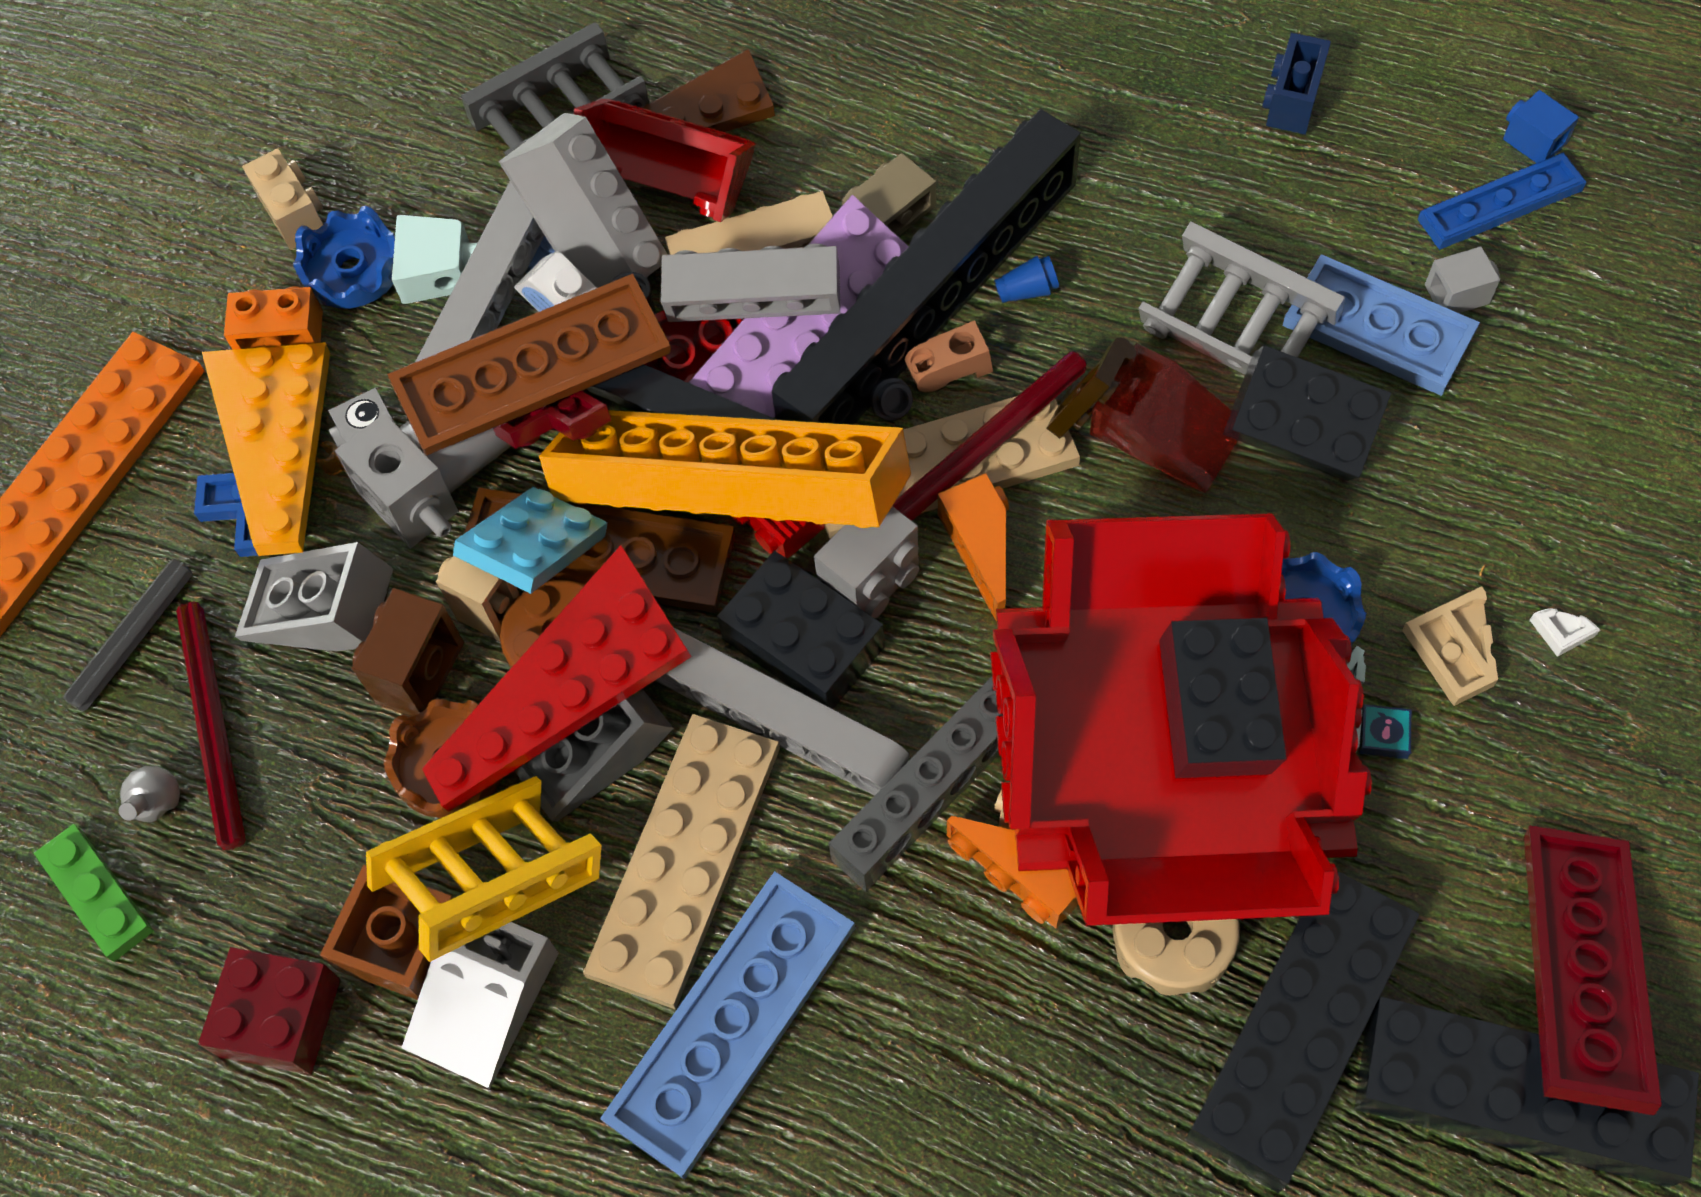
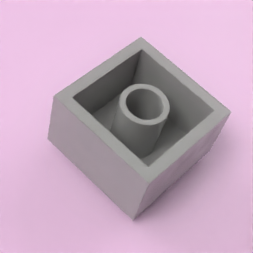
M893 506L880 527L860 528L855 525H844L814 555L817 579L873 618H877L887 607L889 597L899 587H907L919 572L917 525Z

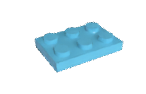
M531 487L457 538L454 543L453 556L531 594L605 537L608 522L591 515L586 509L575 507L554 497L548 491Z

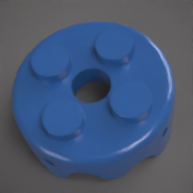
M362 206L357 214L331 211L327 215L326 222L319 229L312 230L306 225L300 226L297 229L295 235L296 259L293 265L303 286L311 287L318 302L334 308H356L376 301L393 286L392 270L395 236L372 208ZM348 259H360L358 264L352 268H341L342 264Z
M1312 552L1300 558L1283 559L1281 574H1283L1286 584L1285 599L1319 598L1322 603L1323 617L1335 620L1342 632L1350 638L1352 647L1366 618V612L1363 609L1361 600L1362 583L1358 572L1352 567H1338L1329 561L1326 556L1318 552Z

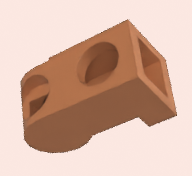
M975 320L928 339L927 342L912 348L905 356L907 367L916 387L921 392L939 390L949 382L973 373L979 378L993 372L989 349Z

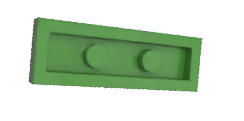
M72 824L34 852L38 861L108 959L115 962L154 932L82 829L77 825Z

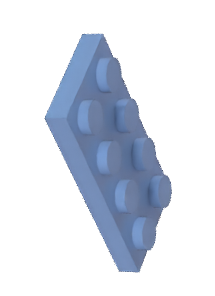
M1321 254L1307 278L1344 296V310L1335 325L1324 320L1322 324L1318 323L1309 338L1442 396L1480 322ZM1291 305L1285 315L1282 326L1294 330L1302 316L1301 309Z

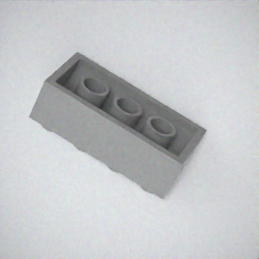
M563 113L499 161V164L554 251L562 253L596 288L610 283L616 276L625 272L640 273L647 278L662 266V255H668L585 116Z

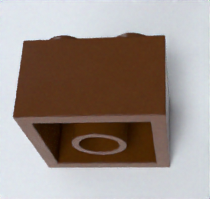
M393 588L386 602L384 601L378 606L374 615V625L366 641H362L357 646L353 655V666L351 669L377 705L409 716H415L425 710L430 701L437 699L464 641L443 604Z

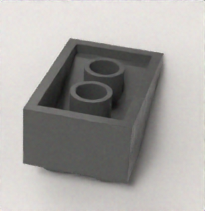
M641 689L514 771L522 782L534 776H537L542 781L540 806L552 822H558L641 763L674 728L645 691Z

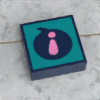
M1364 704L1361 708L1359 754L1408 759L1411 754L1412 709Z

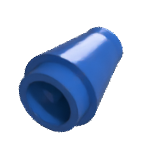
M1037 255L994 280L1002 304L1008 301L1051 295V290L1059 288L1057 275L1049 256L1039 259Z

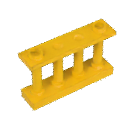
M537 776L519 784L511 785L501 792L366 851L368 888L373 892L395 882L421 913L418 915L419 950L429 962L599 879L602 845L591 833L573 842H566L540 814L542 781ZM522 823L549 853L531 862H525L500 833ZM481 842L507 873L489 882H482L458 852ZM439 862L465 893L444 903H439L415 875V872Z

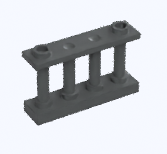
M596 22L460 95L469 122L475 130L479 131L491 124L510 149L504 151L505 156L528 140L522 139L505 116L525 105L542 128L546 127L556 118L539 97L557 87L562 90L575 108L591 103L573 80V78L591 68L611 91L600 99L620 101L640 108L648 105L649 99L645 81L641 76L625 84L606 62L610 57L604 31Z

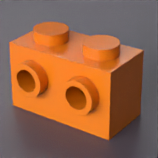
M292 286L286 289L263 291L252 289L245 292L228 293L224 336L233 350L321 343L323 310L311 287Z

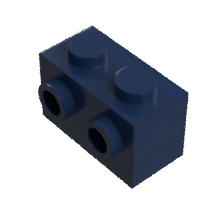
M1291 32L1285 54L1277 53L1271 74L1272 78L1277 79L1276 85L1268 83L1262 108L1270 109L1266 126L1306 135L1326 63L1330 40Z

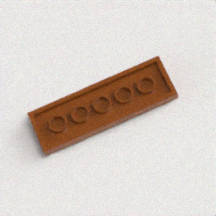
M630 274L387 375L425 456L670 354L671 345L635 276Z

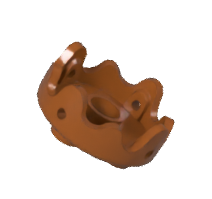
M551 580L544 583L531 594L524 591L513 601L506 611L500 633L502 652L510 668L584 587V584L571 580Z
M434 699L419 714L410 717L400 715L392 722L389 730V748L384 758V769L398 796L411 809L426 816L442 818L495 793L502 779L448 812L441 806L422 771L423 766L478 706L476 702L467 700L466 703H457L444 699Z

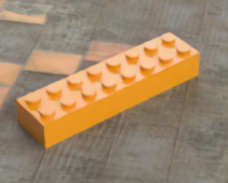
M608 410L612 421L599 427L594 435L573 441L559 432L539 455L550 493L564 502H573L579 505L586 503L611 505L616 508H648L653 511H685L692 514H721L736 518L746 516L770 518L775 521L794 520L813 522L815 524L855 525L860 528L880 527L911 476L903 428L615 410Z

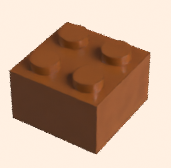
M363 865L320 956L339 972L416 1000L419 998L431 963L419 950L418 915L421 913L395 882L372 892L367 886V867ZM426 887L439 903L453 899L451 895Z

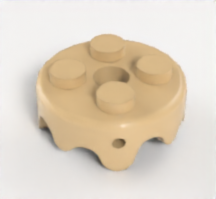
M1239 920L1186 921L1190 926L1191 934L1183 940L1170 938L1164 932L1163 922L1115 924L1112 927L1119 965L1127 976L1144 981L1163 995L1205 992L1220 980L1236 954L1240 940Z

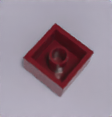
M230 947L198 1045L219 1058L312 1075L341 979L326 965Z

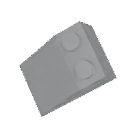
M358 542L261 559L235 637L240 641L335 652L356 649L362 641H366L374 625V615L378 606L384 602L393 568Z

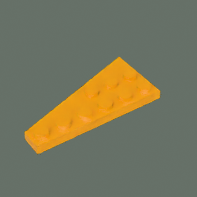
M326 342L202 352L250 536L258 556L303 553L330 360V351Z

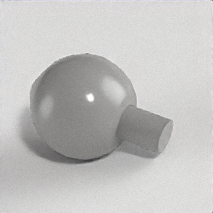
M144 766L132 771L121 786L120 798L122 805L119 807V814L127 821L136 819L142 822H154L161 818L168 810L177 807L179 803L180 789L175 776L159 766Z

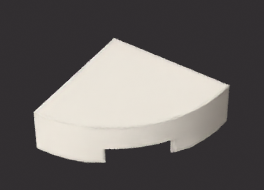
M1552 608L1538 611L1530 618V622L1557 657L1594 638L1600 631L1587 617L1582 615L1577 617Z

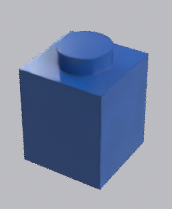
M1539 90L1526 102L1523 100L1518 101L1506 117L1509 125L1503 140L1535 163L1553 157L1568 144L1579 116Z

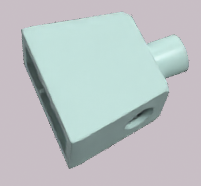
M397 215L392 282L402 304L448 296L452 293L477 243H470L461 221L456 219Z

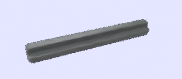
M171 559L65 692L63 698L68 704L83 712L90 707L191 578L193 572L187 565L176 559Z

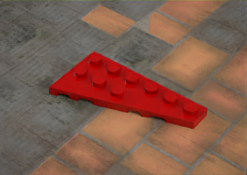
M622 545L617 548L423 766L422 771L438 801L448 812L692 657Z

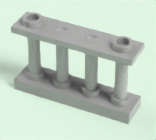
M1190 221L1182 235L1183 248L1187 252L1188 260L1158 309L1145 302H1142L1138 308L1141 322L1144 323V329L1152 335L1161 339H1165L1168 335L1245 375L1252 358L1249 354L1279 304L1288 302L1301 309L1302 316L1281 352L1298 357L1318 323L1322 324L1324 320L1333 325L1337 323L1344 310L1345 297ZM1209 264H1212L1224 270L1226 277L1195 328L1173 316L1203 266L1208 267ZM1248 282L1262 289L1264 296L1234 347L1212 337L1211 334L1239 287L1246 285Z

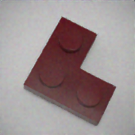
M579 391L498 425L493 430L498 438L516 449L535 443L540 438V435L553 428L573 441L588 438L594 435L599 427L612 421L607 405L583 391Z

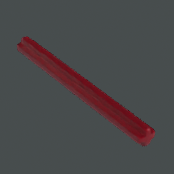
M1076 351L1067 353L899 496L892 506L911 521L938 499V493L950 489L1086 372V360Z
M191 601L187 604L179 605L176 613L217 845L223 850H232L242 847L245 844L246 838L204 609L198 602Z

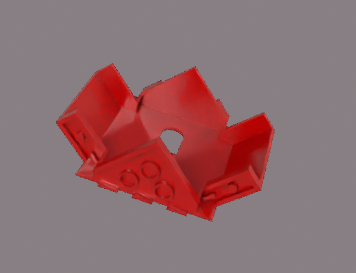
M1272 513L1046 520L1042 607L996 609L997 629H993V640L997 652H991L990 659L993 691H996L997 710L999 714H1003V716H996L998 754L1001 756L1003 778L1005 781H1010L1001 783L1004 823H1009L1010 829H1015L1018 871L1068 870L1086 926L1329 915L1331 895L1338 892L1339 876L1336 865L1330 863L1327 858L1357 857L1358 846L1354 821L1362 815L1364 797L1370 794L1372 788L1370 770L1362 764L1355 753L1358 747L1356 729L1360 727L1362 719L1363 687L1360 680L1356 679L1347 667L1352 654L1350 638L1342 632L1333 618L1323 617L1320 599H1285L1286 584L1281 573L1283 559H1287L1290 554V536L1288 531L1283 529ZM1267 618L1287 759L1272 774L1175 778L1159 642L1161 636L1171 621Z

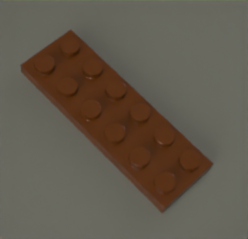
M478 488L465 533L521 494ZM566 502L575 507L586 509L591 515L608 522L606 534L602 540L548 581L571 580L585 585L617 548L622 545L658 604L717 613L736 536L734 526L591 504L579 505L573 502Z

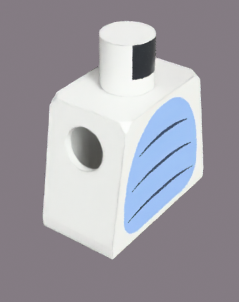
M559 251L543 257L514 286L538 312L596 289Z

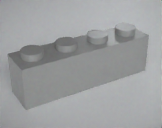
M810 244L804 248L784 249L779 246H767L761 250L751 251L725 248L712 253H697L683 250L673 255H662L661 304L668 322L840 314V265L837 247Z

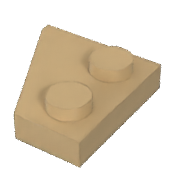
M1482 586L1406 622L1402 629L1453 706L1494 687L1498 681L1496 659L1491 654V645L1493 643L1491 625H1487L1484 607L1487 596Z

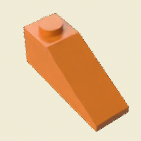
M985 473L938 493V516L997 622L996 609L1005 608L1006 511L1009 510V503L1003 489L1000 486L994 487Z

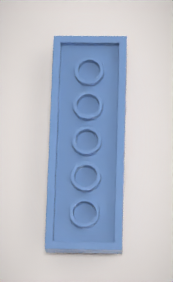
M774 871L600 1118L601 1121L685 1180L855 930V923Z

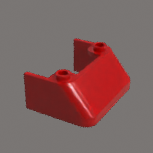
M600 99L574 108V115L585 116L623 179L694 199L693 203L700 207V214L713 218V220L722 222L733 213L752 161L756 145L754 142L610 99Z

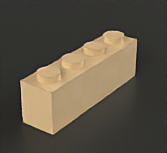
M823 191L809 195H800L795 199L772 206H763L755 211L735 217H727L722 222L716 221L694 229H684L676 234L666 236L665 242L668 255H673L683 250L697 253H712L725 248H734L740 251L761 250L767 246H779L784 249L804 248L814 239L833 215Z

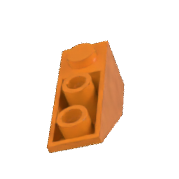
M952 815L947 820V837L950 838L948 840L950 847L963 859L969 861L973 858L986 869L984 871L985 876L996 888L1003 892L1010 889L1023 900L1021 903L1022 908L1038 923L1043 924L1047 921L1057 929L1078 905L1067 869L1018 871L1015 830Z

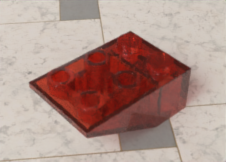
M1136 343L1134 345L1136 356L1127 366L1120 367L1114 378L1119 383L1114 393L1104 404L1097 401L1094 405L1090 435L1206 493L1238 443V440L1223 435L1232 410L1175 361Z

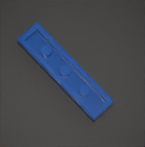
M1563 152L1421 210L1417 220L1437 248L1441 250L1583 191L1587 182Z

